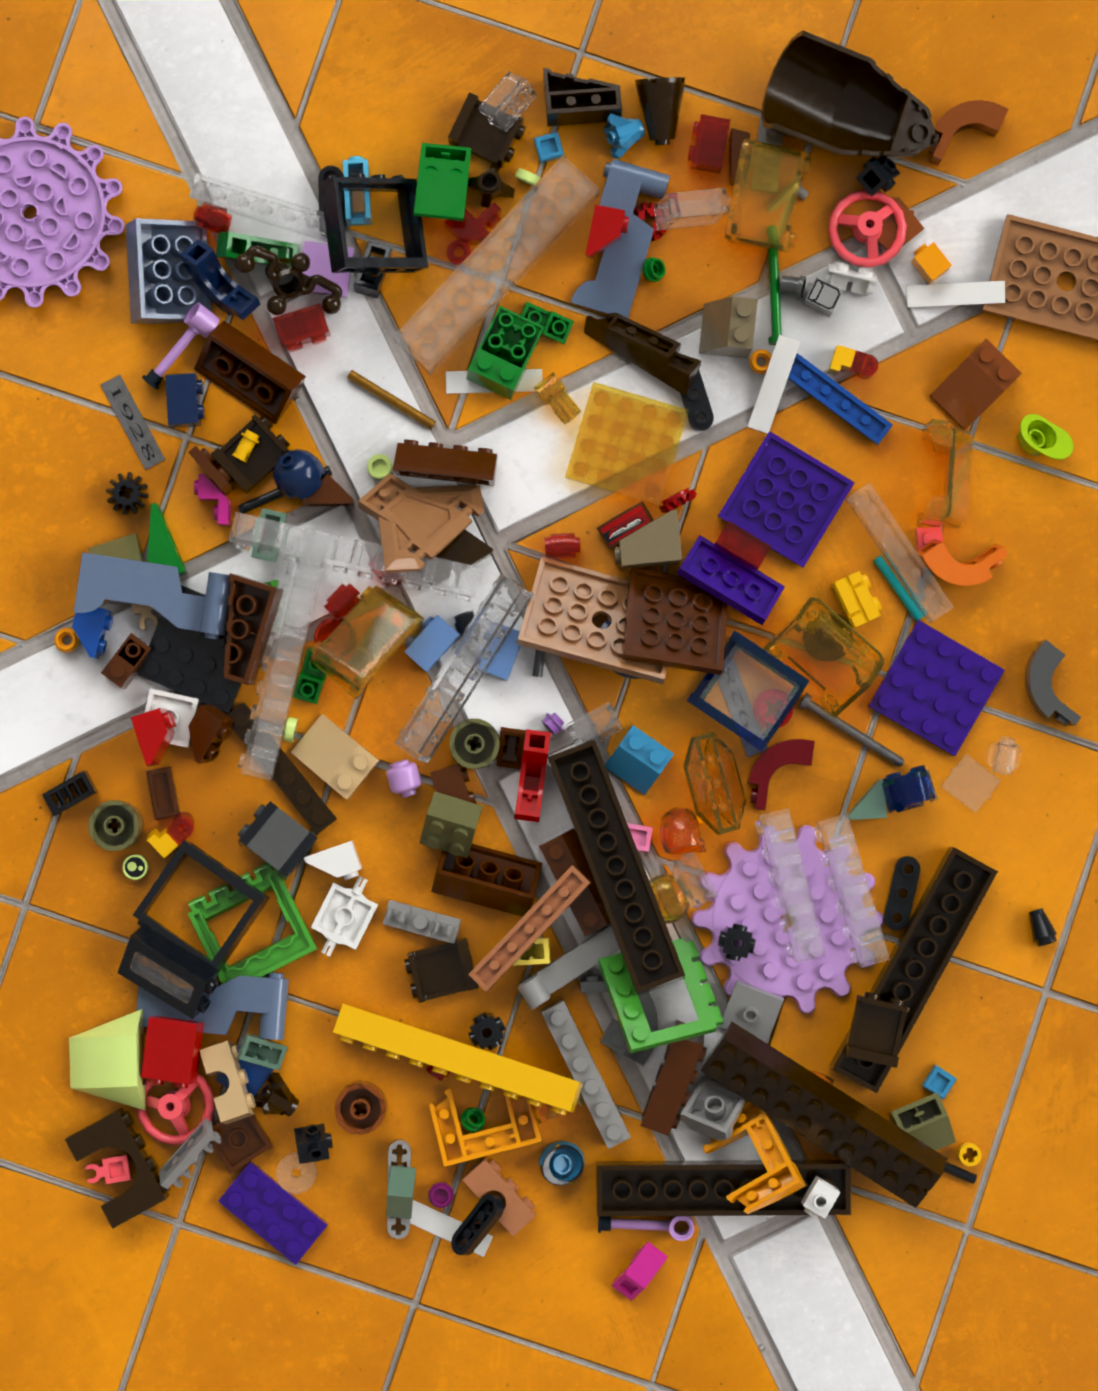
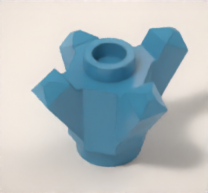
M610 113L608 116V123L604 127L607 141L612 146L610 149L611 156L620 159L634 143L638 142L645 135L644 126L639 119H627Z

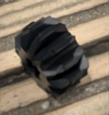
M128 472L126 480L120 473L117 475L118 483L112 479L110 480V484L115 487L114 489H106V493L114 496L108 498L107 501L109 504L115 503L113 510L116 512L122 508V513L128 515L129 508H131V511L137 514L138 509L136 505L145 508L146 505L141 499H149V494L142 493V491L148 488V485H140L142 482L140 476L133 480L131 472ZM126 488L133 491V494H130L132 496L130 499L122 497V494H125L124 490Z

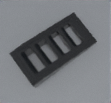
M368 241L363 257H375L371 256V252L384 255V257H391L393 249L389 246ZM357 273L354 281V291L378 298L385 273H372L376 274L377 277L366 275L365 273Z
M82 771L42 794L55 817L99 792L88 772ZM79 780H81L87 791L84 794L77 783ZM73 785L78 794L77 798H74L68 786ZM63 789L70 800L68 803L65 802L60 792ZM54 794H56L59 802L62 805L59 808H57L55 802L51 797Z

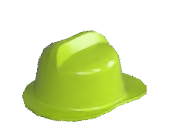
M1037 414L1026 415L1021 420L1017 439L1026 453L1035 456L1043 454L1055 460H1063L1068 458L1073 452L1072 438L1062 428Z

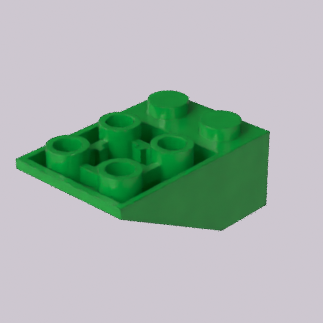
M422 143L414 216L464 221L471 148Z
M499 306L468 368L466 379L511 400L545 327Z

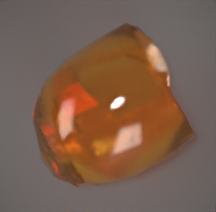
M676 807L667 811L663 815L660 825L661 842L665 852L668 854L706 852L705 842L701 838L699 826L706 821L686 808Z

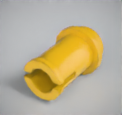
M246 429L245 433H241L243 437L232 456L245 463L255 444H259L258 439L260 437Z

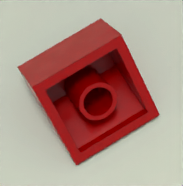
M595 204L585 254L587 258L592 259L620 240L622 233L627 234L630 219L626 217L625 210Z
M157 708L130 717L146 766L160 764L175 734L173 728L177 726L175 717L172 712L169 713L167 709Z

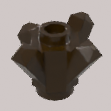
M491 164L486 172L477 177L469 178L468 187L479 190L482 195L481 207L490 209L492 200L500 195L507 198H513L515 189L502 182L499 177L501 167L499 165Z
M272 1072L268 1077L270 1085H265L261 1093H257L254 1096L256 1107H261L264 1115L280 1114L289 1117L295 1112L299 1099L290 1092L280 1074Z

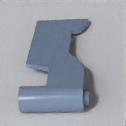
M613 159L612 163H606L603 177L607 179L600 205L625 210L626 217L630 219L627 234L622 233L620 240L603 251L595 281L583 283L575 291L570 303L607 314L618 313L628 318L643 263L654 232L651 226L633 214L639 193L663 200L670 175Z
M82 552L74 613L94 611L102 605L104 599L153 607L177 628L204 632V638L219 640L220 635H225L229 612L228 595H230L229 575L209 572L205 596L182 593L178 568L175 566Z
M148 967V968H150L151 970H153L154 972H156V973H158L159 975L163 976V975H162L159 971H157L156 969H153V968H151V967ZM269 972V977L238 976L216 987L209 996L211 1003L204 1013L200 1012L193 1019L139 987L137 1011L143 1009V1027L148 1026L149 1017L157 1015L204 1022L203 1033L227 1035L237 1011L261 1013L259 1038L283 1040L289 979L284 978V973ZM180 987L190 994L193 992V988Z

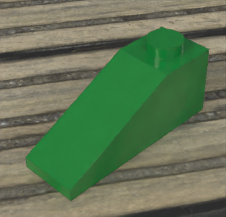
M234 232L218 233L216 256L217 258L236 261L240 254L245 253L249 247L256 245L274 252L278 258L292 259L298 253L299 244ZM254 257L255 264L267 265L269 262L260 257Z
M155 502L151 504L147 561L149 563L175 566L178 568L179 577L188 574L162 510L159 504Z

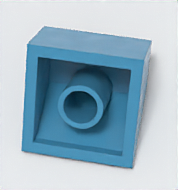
M632 725L606 762L605 767L645 795L674 753Z

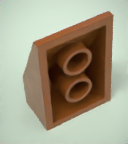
M986 338L939 385L930 397L966 430L1022 373Z

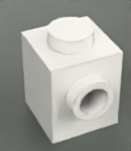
M815 1176L801 1200L802 1205L805 1207L804 1212L816 1219L818 1216L825 1219L841 1192L835 1186Z

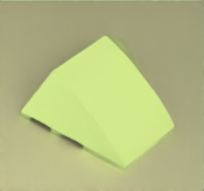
M143 1009L69 1038L71 1089L146 1110L145 1085H143V1078H141V1035L144 1034Z

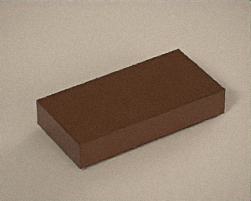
M172 766L146 771L155 820L180 816Z

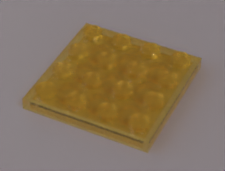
M593 382L565 478L661 506L689 410Z

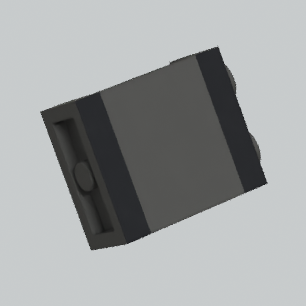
M270 801L266 806L262 804L253 815L256 819L251 825L246 823L240 830L238 836L241 838L238 844L241 847L245 845L277 870V875L286 881L314 846L317 837Z

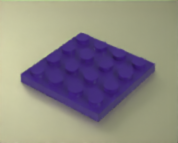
M769 431L719 513L718 518L799 567L804 568L855 482Z
M918 620L868 707L952 756H956L1005 670Z

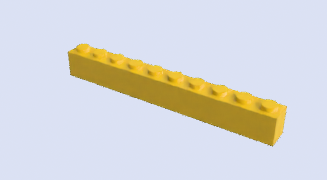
M342 1004L333 1033L340 1035L338 1040L350 1044L357 1040L363 1042L362 1048L374 1052L377 1051V1048L387 1050L386 1056L400 1060L402 1055L410 1058V1064L423 1068L424 1063L433 1066L432 1071L447 1075L448 1071L456 1073V1079L469 1084L471 1079L480 1081L479 1087L493 1092L495 1087L504 1090L503 1095L518 1100L519 1095L528 1098L527 1103L542 1107V1104L545 1103L552 1106L551 1111L566 1115L567 1111L574 1113L583 1085L581 1082L346 1004Z

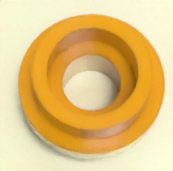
M764 349L754 351L749 358L751 370L756 374H766L772 354ZM763 358L766 365L758 366L757 359Z
M62 628L54 637L55 646L62 652H73L79 646L80 639L74 629ZM65 636H70L72 639L69 645H65L63 642Z

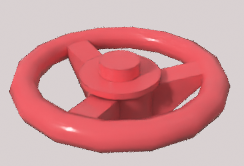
M866 189L849 193L840 200L830 215L828 226L831 245L838 255L854 266L867 268L886 264L894 258L905 242L907 230L904 213L895 200L882 192L871 196ZM864 199L876 200L885 205V207L877 212L867 211L860 216L842 214L852 203ZM893 214L897 225L896 238L891 247L878 256L877 240L882 233L883 221ZM838 224L852 228L854 237L859 242L866 244L868 258L858 257L845 248L840 241Z
M199 1073L197 1083L188 1084V1088L169 1091L163 1097L148 1095L154 1084L149 1083L148 1078L143 1083L146 1089V1105L158 1109L159 1114L163 1118L170 1119L179 1135L174 1136L162 1133L153 1126L147 1116V1108L146 1110L137 1108L138 1119L145 1132L156 1141L172 1146L181 1145L197 1128L196 1126L190 1131L185 1117L191 1108L189 1096L198 1086L203 1093L205 1103L203 1117L198 1125L204 1118L212 1121L215 1109L213 1091L206 1079Z

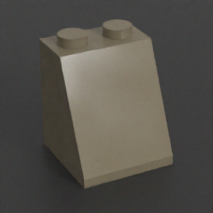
M732 296L704 303L699 353L748 359L753 348L758 299Z
M671 510L619 541L618 547L614 549L615 564H620V570L631 569V567L644 568L681 563L682 552L677 510Z

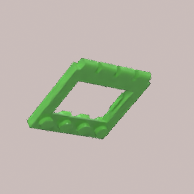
M268 863L253 869L257 879L253 880L249 872L240 877L263 893L273 888L278 898L276 900L295 933L230 966L226 962L218 973L222 984L242 975L264 977L269 972H273L318 949L285 881L277 875L278 871L273 870ZM227 883L208 892L212 900L211 902H208L205 895L188 902L191 912L187 914L211 960L214 959L221 947L207 921L250 900L249 897L236 888L231 891Z
M684 938L672 942L684 970V981L699 1020L654 1032L650 1030L622 954L599 959L598 965L630 1054L716 1031L717 1026L724 1023L718 1006L709 1007L716 1003L710 984L701 985V983L708 980L702 962H692L700 958L694 941L685 942Z

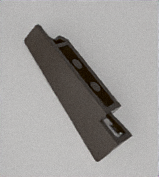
M609 313L605 319H595L592 316L586 317L585 334L681 394H687L701 366V361L678 353L681 343L618 313Z

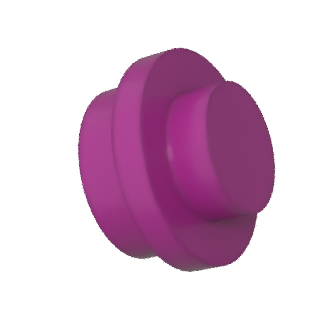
M438 1182L430 1188L429 1200L435 1207L444 1208L453 1201L454 1192L449 1184Z

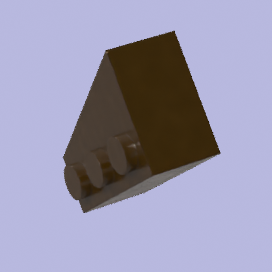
M543 68L547 127L607 122L610 113L622 117L620 85L590 78L585 80L574 77L573 74L566 73L564 75L551 72V69Z

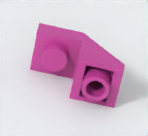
M199 474V480L194 481V494L198 495V499L201 501H218V505H214V520H218L220 526H231V501L205 474Z
M646 1242L634 1254L629 1266L615 1278L612 1287L632 1301L646 1288L668 1256L650 1242Z

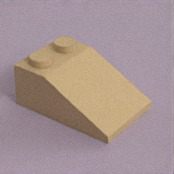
M321 714L291 751L295 757L347 800L351 798L380 762L378 758L324 714Z

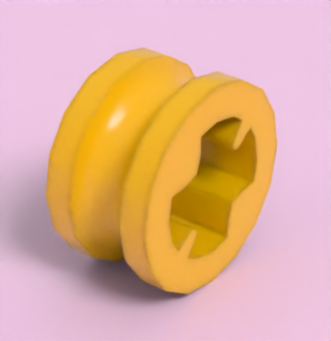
M966 1142L958 1148L957 1156L964 1165L975 1166L981 1160V1151L975 1144ZM967 1148H971L972 1151L975 1150L976 1155L972 1156L971 1161H968L966 1157L963 1158V1154L967 1153Z

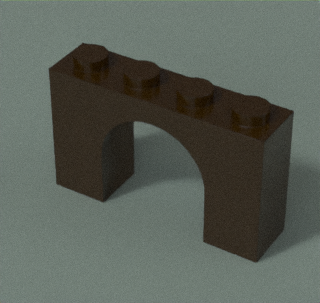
M123 1108L114 1111L65 1139L76 1161L104 1147L121 1148L134 1160L136 1177L131 1188L108 1200L101 1206L112 1229L166 1200L169 1197L168 1191H170V1188L166 1189L160 1185V1177L156 1171L158 1165L152 1155H147L144 1149L146 1143L140 1133L136 1134L132 1127L134 1120L128 1111L124 1112Z

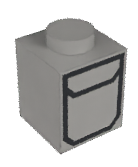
M816 277L813 284L808 282L802 296L806 297L803 304L830 317L843 290Z

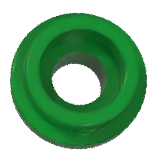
M650 257L643 263V274L649 282H658L665 275L666 270L662 260Z
M467 1108L461 1114V1124L467 1131L475 1133L484 1127L485 1115L479 1108Z

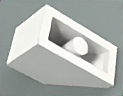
M353 840L304 857L306 863L337 878L343 876L345 880L359 876L358 870L363 869Z

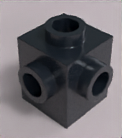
M881 156L878 159L872 157L862 166L864 170L856 179L871 196H874L882 190L884 193L888 192L896 184L894 179L900 172L896 168L895 163L887 158V156Z
M733 923L732 927L726 926L725 932H720L718 946H721L720 951L722 953H726L725 958L740 961L741 957L747 958L748 953H753L756 939L752 938L753 933L747 931V926ZM736 938L742 940V945L739 948L733 946V941Z
M486 1012L472 1019L474 1023L470 1025L471 1032L468 1034L475 1046L480 1045L481 1049L487 1047L489 1050H492L502 1044L500 1039L504 1038L503 1031L506 1030V1027L500 1017L495 1018L493 1013L487 1016ZM484 1028L491 1029V1036H483L482 1030Z
M324 1124L294 1128L299 1164L329 1159L328 1149L333 1148L331 1133L325 1132Z

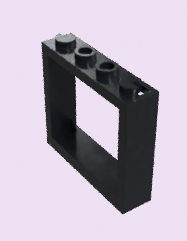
M340 173L338 175H329V179L320 183L332 273H415L428 268L422 217L414 216L416 179H405L403 175L386 178L384 174L373 175L371 178H365V174H354L350 177H344V174ZM339 191L397 192L406 258L348 257Z
M184 840L133 916L139 919L137 924L140 926L146 925L220 972L270 897L192 842ZM187 855L253 900L213 960L147 914Z

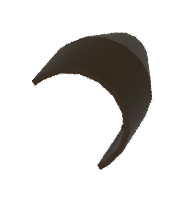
M804 30L795 35L782 51L772 71L762 103L761 120L763 127L834 155L912 157L939 140V134H936L931 121L932 115L929 108L906 88L903 89L896 83L889 73L886 74L881 70L872 58Z

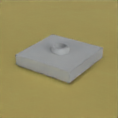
M737 980L722 1016L724 1023L719 1027L727 1029L732 1021L767 1043L784 998Z

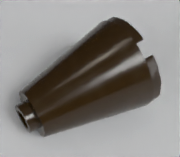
M685 77L635 80L650 140H655V145H670V139H675Z

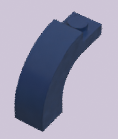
M197 239L180 254L187 271L199 288L227 315L230 316L233 313L244 320L261 305L256 296L239 286L225 272L214 249Z

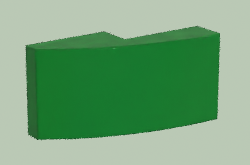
M525 302L520 314L545 327L541 335L542 337L561 344H565L574 321L553 311H546L529 302Z
M312 647L307 649L303 667L294 691V698L314 704L318 703L333 656L332 653Z

